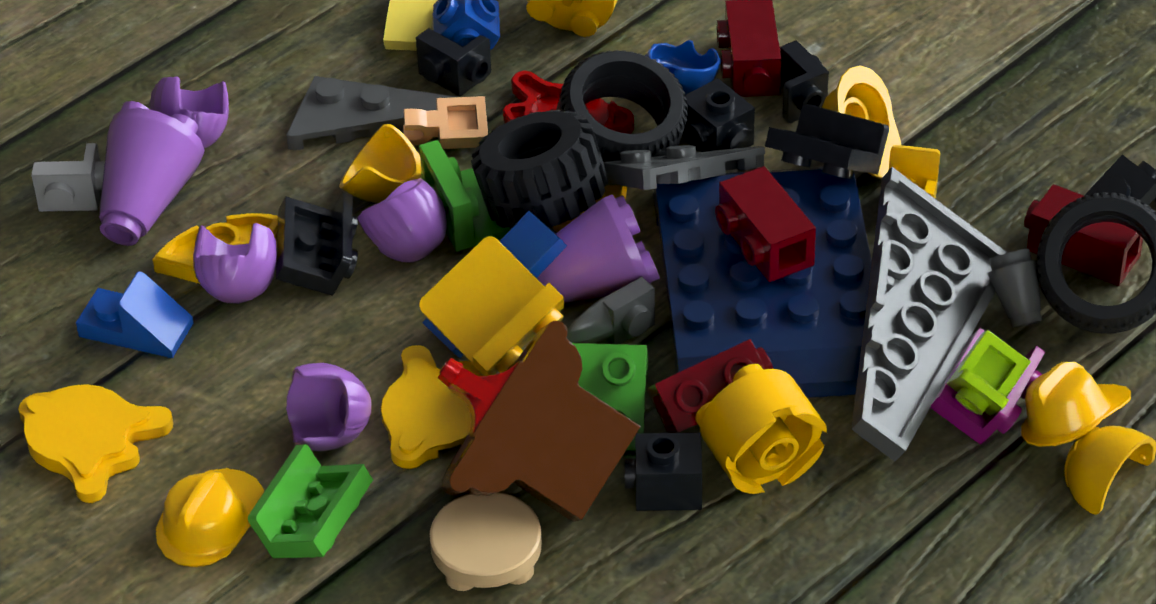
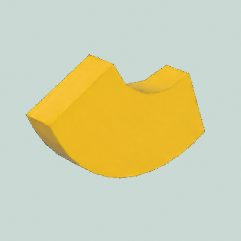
M262 213L226 216L227 222L215 223L206 227L213 236L230 245L249 244L252 226L254 223L270 228L274 234L277 248V215ZM197 225L173 238L152 259L155 272L199 283L193 266V252L199 231Z

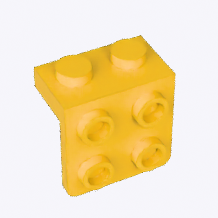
M492 236L481 240L419 302L420 310L425 317L484 376L495 375L498 371L502 373L510 369L523 352L522 348L543 327L550 322L561 321L564 317L560 313L564 308V297L550 283L544 286L497 238Z

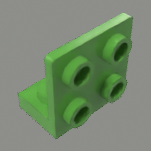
M438 140L419 145L422 179L434 188L443 202L447 216L446 234L455 251L474 247L488 236L495 237L498 240L502 239L510 231V227L502 228L489 217L473 168L460 171L455 157L448 158Z
M572 343L576 346L582 359L583 369L578 381L579 386L640 425L641 427L637 433H644L646 379H648L647 345ZM635 437L625 452H636Z

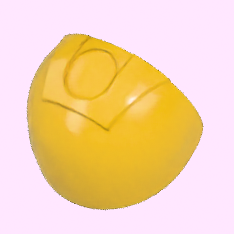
M384 124L374 133L345 172L339 187L354 197L372 203H380L404 182L420 178V155L399 129L391 124Z
M1122 426L1095 427L1086 435L1076 439L1069 449L1065 461L1066 484L1070 488L1074 499L1089 513L1099 514L1103 510L1108 489L1124 461L1129 458L1142 465H1150L1155 459L1156 441L1137 430Z

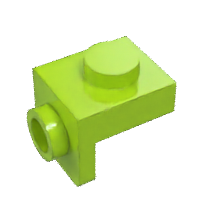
M986 330L979 336L947 382V385L958 392L955 398L965 408L979 415L985 412L990 416L1004 409L1009 401L1006 397L1031 361L992 332Z

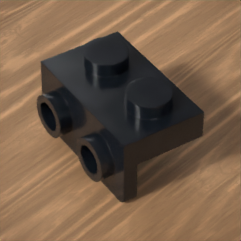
M804 104L801 109L796 132L769 127L765 147L783 151L781 161L809 168L812 160L823 162V173L852 179L853 171L872 174L879 173L889 126L822 107Z
M342 192L333 210L285 196L278 209L277 280L333 296L343 277L349 279L352 276L358 258V251L352 248V240L358 225V216L353 214L352 194Z

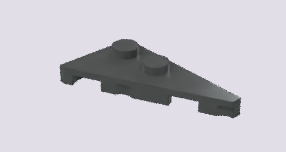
M314 76L286 134L288 149L301 150L304 149L303 140L330 135L335 137L336 144L353 141L360 137L371 138L384 124H391L403 133L404 109L436 110L437 98L455 96Z
M696 146L666 147V156L651 157L650 150H632L620 152V161L603 163L608 176V183L649 190L657 188V184H680L691 180L725 175L726 170H750L764 166L765 147L754 146L696 153Z

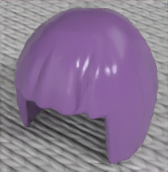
M164 77L155 85L151 93L150 110L158 111L168 116L182 114L190 117L197 123L198 130L196 135L201 139L204 149L215 143L222 135L227 125L229 114L228 92L224 81L200 91L180 89L179 77Z
M421 178L404 182L385 200L363 210L357 218L364 232L378 247L379 251L387 257L400 262H417L425 258L441 244L447 231V216L443 202L434 188Z
M254 223L249 244L230 245L213 236L203 225L200 226L193 252V266L200 285L207 293L222 302L239 304L254 299L268 288L274 278L277 263L276 240L270 228Z
M310 363L297 366L292 372V382L288 390L286 406L295 446L307 444L312 451H328L351 443L368 424L371 415V397L364 384L353 373L336 365Z

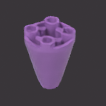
M135 101L123 103L120 112L113 116L107 134L99 214L101 221L100 231L107 239L121 245H135L139 238L147 234L197 170L205 150L201 139L196 135L198 125L193 119L182 114L168 116L158 111L149 110L145 105Z
M612 194L602 198L556 233L567 247L537 279L544 286L550 283L564 297V303L606 297L640 277H643L650 284L660 279L652 257L649 251H646L642 241L635 244L632 236L641 231L630 205L626 203L623 195L614 198Z

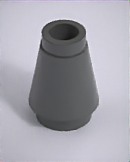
M1022 249L990 258L989 263L992 271L988 272L987 275L1008 319H1010L1012 328H1019L1043 321L1040 312L1041 301L1037 260H1032L1030 250Z

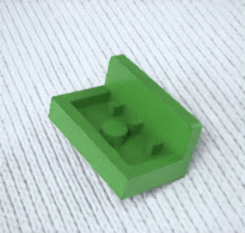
M307 444L296 445L248 515V522L272 558L324 557L326 552L333 546L335 538L350 515L359 506L360 500L372 483L373 478L364 464L321 466Z

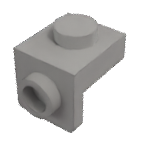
M97 143L86 144L83 161L34 162L31 176L39 212L98 211L105 161H100Z

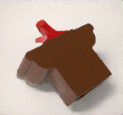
M553 321L543 327L531 339L513 366L502 373L477 376L463 368L464 364L452 358L443 365L438 379L466 403L472 420L469 434L455 454L442 479V488L445 493L457 495L466 492L474 495L489 496L506 490L514 483L572 522L583 519L641 426L579 386L578 381L583 369L582 359L576 346L566 338L568 329L563 322Z

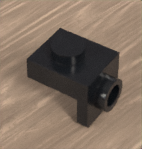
M430 28L416 37L419 74L428 81L440 85L459 97L475 85L483 82L491 73L490 39L483 35H479L464 47Z
M797 40L780 47L781 85L783 86L782 117L788 123L799 120L804 104L822 107L825 98L828 96L829 71L822 65L817 56L811 55Z
M1121 155L1084 196L1104 192L1120 193L1134 197L1147 205L1152 201L1156 203V170L1145 161H1142L1137 166L1124 155Z

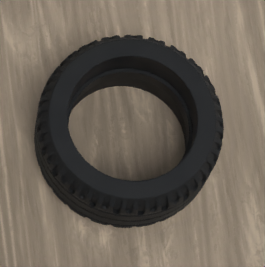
M626 50L599 52L580 61L566 77L556 109L560 110V112H576L577 116L583 115L588 119L589 124L592 125L603 162L620 161V152L632 150H650L651 157L666 156V147L679 146L688 116L685 92L678 79L675 78V75L669 72L668 68L663 67V64L656 62L655 59L640 53L627 52ZM603 97L624 98L643 107L652 116L657 127L638 134L616 132L598 123L590 115L585 104Z
M1104 192L1080 197L1064 206L1055 214L1045 228L1039 243L1037 270L1042 292L1050 306L1060 317L1073 326L1089 332L1112 334L1136 328L1156 314L1155 210L1134 197L1120 193ZM1099 222L1119 223L1133 229L1147 243L1152 258V271L1144 289L1133 299L1112 306L1096 305L1081 299L1068 287L1061 268L1062 254L1068 240L1076 232L1088 225Z

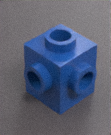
M438 0L433 5V31L462 47L479 35H483L490 39V50H492L500 38L499 2L497 0Z

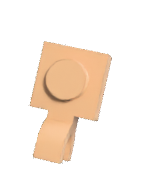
M485 96L437 98L436 110L430 111L404 109L403 134L413 146L427 143L432 137H438L443 149L476 148L479 146L482 138L488 135Z

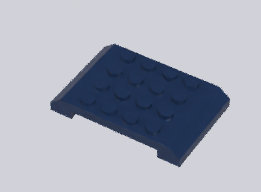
M823 167L768 170L816 227L814 266L772 282H768L756 265L751 266L747 263L741 247L731 234L727 235L721 230L715 215V208L719 205V182L746 172L726 173L725 175L691 180L680 184H657V188L653 189V199L662 248L675 350L676 374L751 339L755 348L762 347L765 350L774 369L787 372L793 377L807 398L856 394L872 259L854 171L852 179L823 173Z

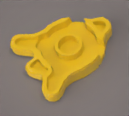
M412 345L402 351L403 373L388 388L381 404L382 423L388 431L391 444V459L395 465L404 469L417 468L428 460L439 458L438 450L462 445L471 430L472 423L468 406L438 379L441 369L437 368L430 351L421 345ZM459 361L464 364L463 368L477 376H482L471 362Z
M72 385L51 392L35 393L23 399L18 408L20 419L24 423V434L32 458L47 470L67 477L74 484L77 497L85 503H95L101 500L106 494L108 480L111 476L131 470L139 464V451L133 443L164 437L173 428L170 409L162 406H136L124 400L114 391L96 385Z

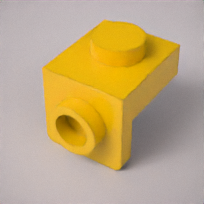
M893 145L890 150L888 171L891 167L895 168L936 199L941 153L938 149Z

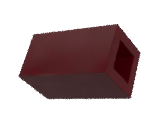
M725 1V20H717L716 24L718 48H726V50H721L720 52L722 79L730 78L732 90L741 97L780 95L781 53L773 1Z
M765 166L719 182V205L715 208L718 225L725 234H731L741 247L747 263L751 266L756 265L768 282L814 266L816 227Z
M1053 184L1041 201L1035 199L1029 206L1024 220V227L1029 229L1027 249L1037 254L1042 234L1050 220L1064 206L1084 195ZM1094 223L1080 229L1068 240L1062 254L1061 264L1120 286L1141 256L1143 238L1133 229L1119 223Z
M749 339L647 388L667 433H680L697 425L695 417L698 410L706 403L711 402L720 391L732 383L735 374L742 367L749 364H759L763 370L774 369L765 350L762 347L755 348L752 340Z

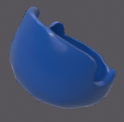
M691 40L676 47L668 43L653 44L645 55L663 64V67L668 68L669 72L673 73L675 78L678 79L685 95L715 80L721 64L717 50L711 48L704 55H701L695 50Z

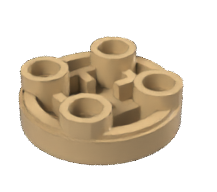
M498 492L489 496L471 493L463 495L445 505L432 522L430 528L432 558L438 569L445 575L447 585L457 591H467L473 587L491 588L508 583L514 585L526 583L534 574V565L541 552L542 539L539 519L529 505L509 494Z

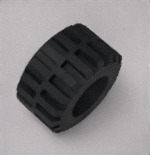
M539 111L512 119L492 130L491 134L483 137L479 142V146L472 153V168L489 217L492 221H496L498 226L502 228L510 227V230L528 211L550 228L572 220L596 204V200L604 195L606 191L605 186L608 185V176L592 125L589 124L586 117L583 115L577 116V113L572 111Z

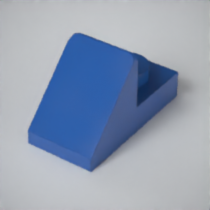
M141 271L135 274L124 293L97 288L76 321L79 337L168 358L174 357L194 324L192 315Z

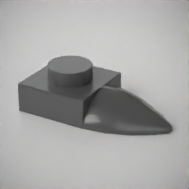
M640 277L611 293L582 313L568 328L566 338L571 343L595 344L606 340L610 344H622L632 337L643 334L648 328L655 325V288L643 277Z

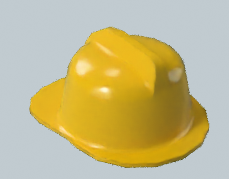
M863 66L848 68L840 77L837 88L825 98L822 108L889 126L879 173H868L872 177L882 179L888 172L891 147L893 145H901L892 113L889 93L882 79L872 69Z
M1061 362L1049 372L1040 375L1032 381L1026 389L1027 418L1021 426V436L1028 444L1038 447L1057 446L1074 441L1086 435L1103 419L1131 400V391L1121 385L1097 384L1080 364L1076 362Z
M229 468L209 470L204 473L189 475L179 480L167 494L164 502V511L156 527L158 547L166 558L178 565L189 567L212 565L227 557L250 528L248 515L263 495L264 488L250 474Z

